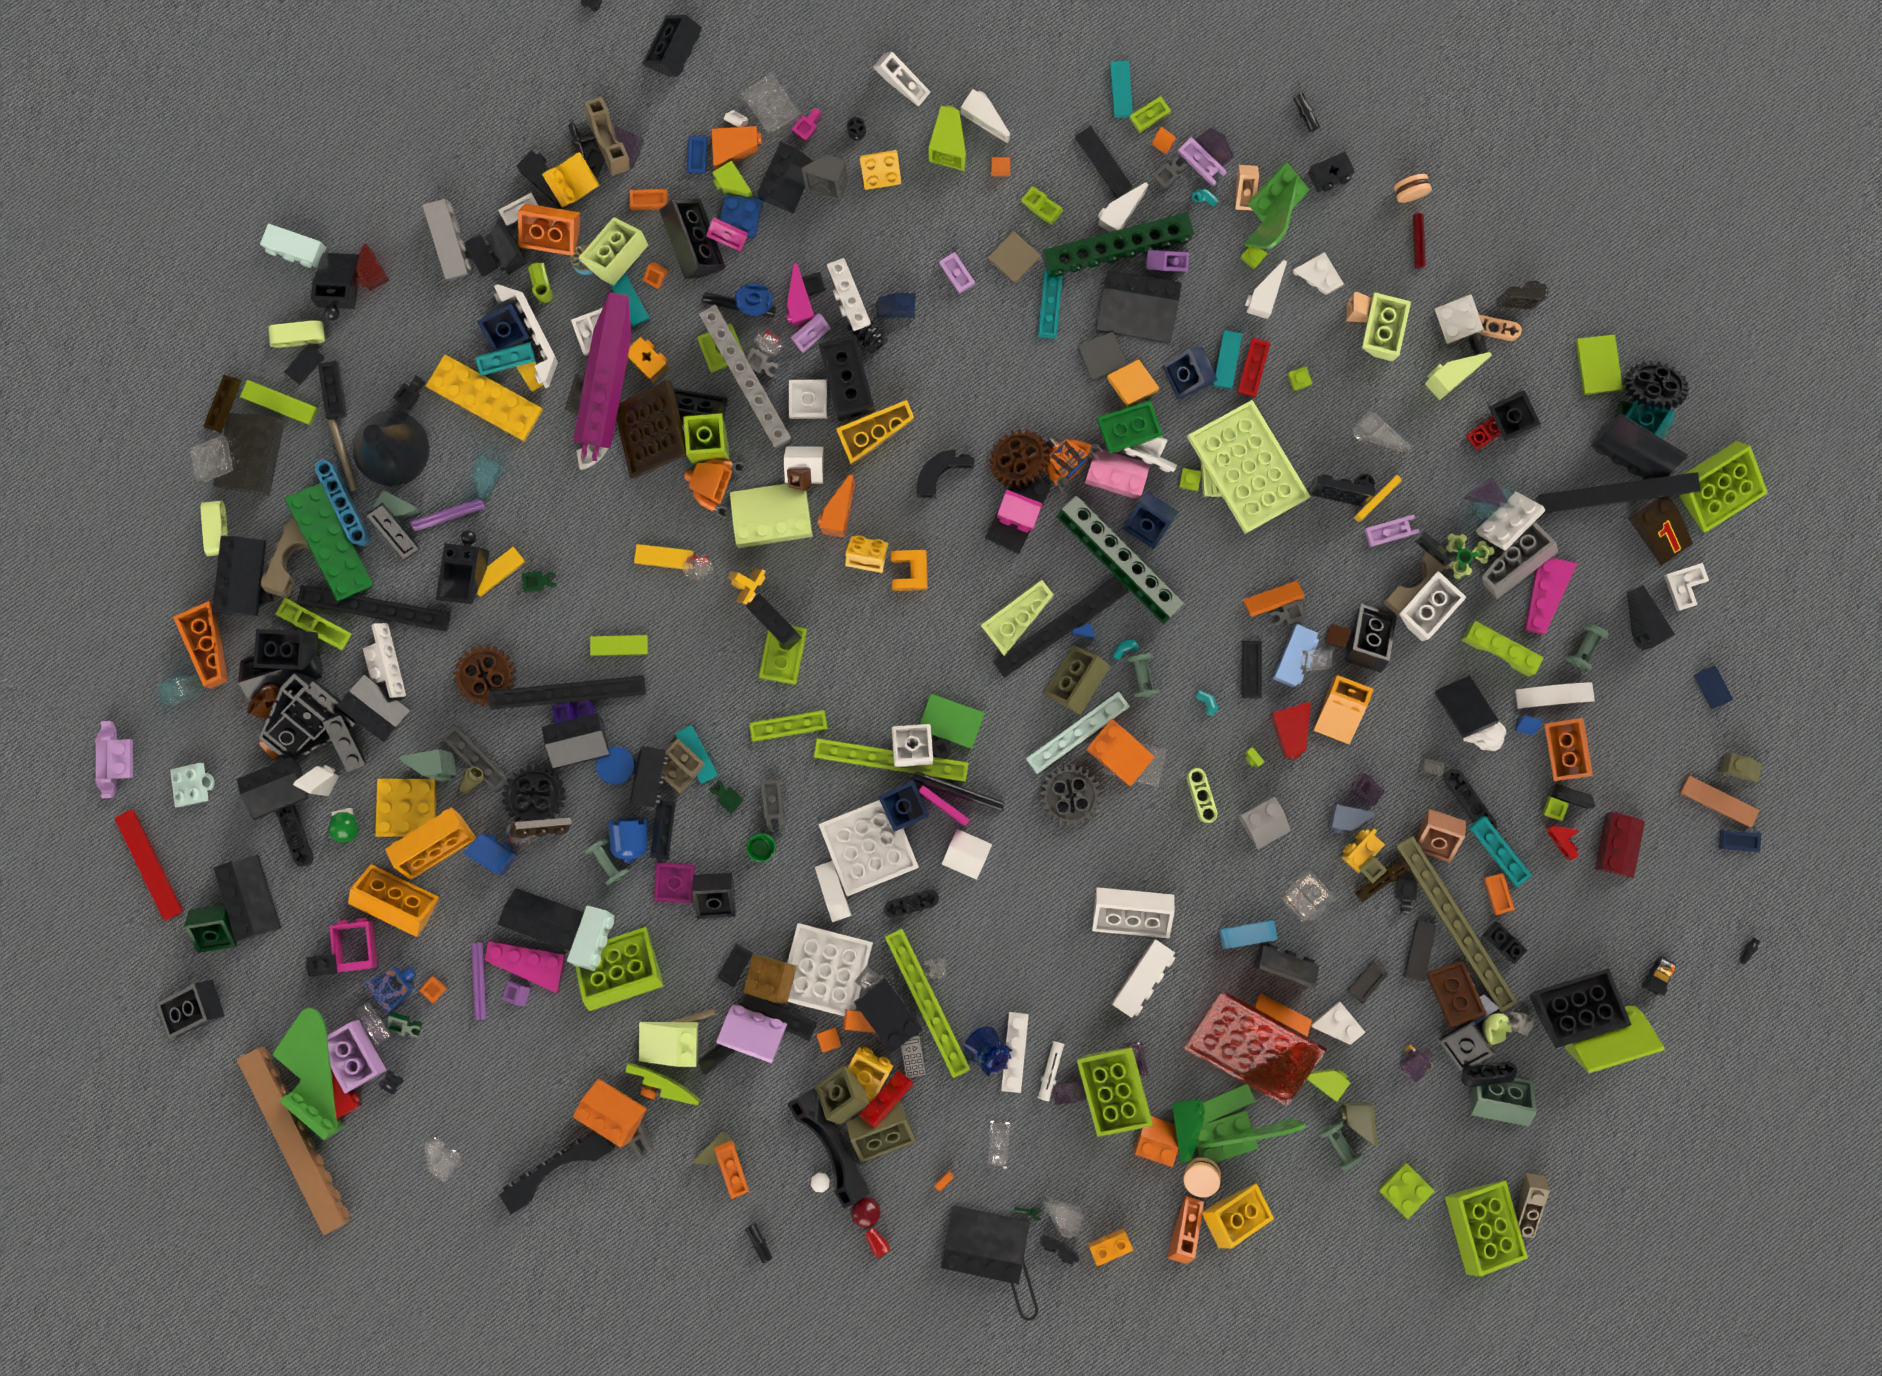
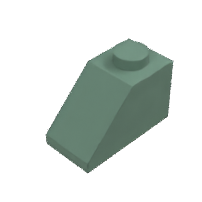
M384 490L373 507L374 509L381 503H384L398 521L418 515L421 512L415 506Z

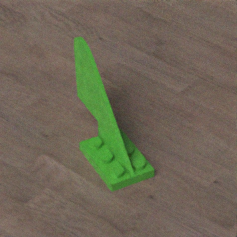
M1283 162L1247 203L1262 223L1244 242L1245 246L1271 249L1277 245L1287 232L1292 209L1310 190L1287 162Z
M306 1008L299 1014L272 1055L301 1079L296 1088L291 1093L285 1095L280 1103L319 1137L326 1140L341 1131L345 1125L341 1122L340 1118L336 1119L326 1025L316 1009Z
M1243 1110L1202 1125L1196 1149L1199 1158H1208L1216 1163L1259 1149L1256 1142L1258 1139L1297 1132L1306 1128V1124L1291 1117L1254 1130L1247 1111Z

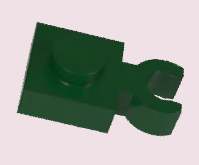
M541 571L522 573L523 592L544 591L543 585H547L550 588L556 587V583H549V578L555 577L556 574L549 572L542 576Z
M717 780L720 789L715 791L713 788H710V791L720 796L717 801L732 814L743 803L744 799L731 787L725 790L723 782Z
M391 1011L385 1031L404 1036L407 1032L410 1036L418 1038L421 1032L419 1030L423 1023L419 1021L410 1022L409 1016Z

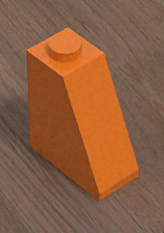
M757 126L712 129L713 165L715 170L730 161L735 164L759 151V144H762V134L758 133Z

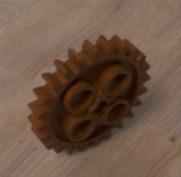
M1019 429L1018 434H1015L1014 431H1011L1010 437L1004 434L1005 440L998 439L1000 444L993 445L996 451H990L992 458H989L991 463L989 467L993 471L994 477H996L999 483L1002 482L1005 487L1008 484L1012 489L1015 484L1019 489L1022 484L1028 487V482L1031 481L1035 484L1034 479H1042L1040 473H1046L1044 467L1049 466L1046 460H1050L1051 457L1048 454L1050 450L1047 447V443L1042 439L1041 435L1037 436L1035 432L1030 434L1028 429L1023 434L1021 429Z
M486 644L485 649H483L482 645H478L477 651L471 647L470 654L465 651L466 658L459 657L462 663L455 664L459 671L453 672V674L458 675V678L453 680L459 683L456 689L463 690L460 696L467 695L466 701L468 702L473 698L474 705L480 701V706L484 707L485 702L490 706V688L487 680L481 678L484 674L477 663L478 660L481 661L484 672L489 673L487 679L492 685L493 690L515 687L511 681L517 679V677L512 676V673H515L517 670L511 668L515 664L513 661L508 662L510 655L503 657L504 650H500L497 653L498 647L494 646L491 650L488 644ZM489 658L494 659V665L491 668L486 666V661ZM471 666H475L477 669L476 674L473 676L468 674ZM497 675L502 677V682L499 685L494 684V678ZM483 683L485 687L484 691L482 693H477V685Z

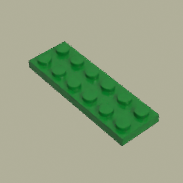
M321 483L285 497L284 501L336 601L339 602L373 587V583L355 548L348 539Z

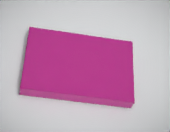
M925 786L921 787L919 793L964 827L967 826L970 819Z

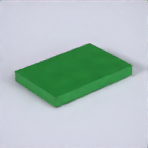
M1151 400L1096 418L1108 454L1163 437Z

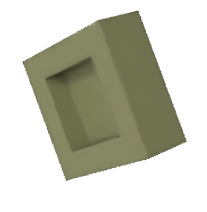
M1373 855L1359 867L1372 883L1387 871Z

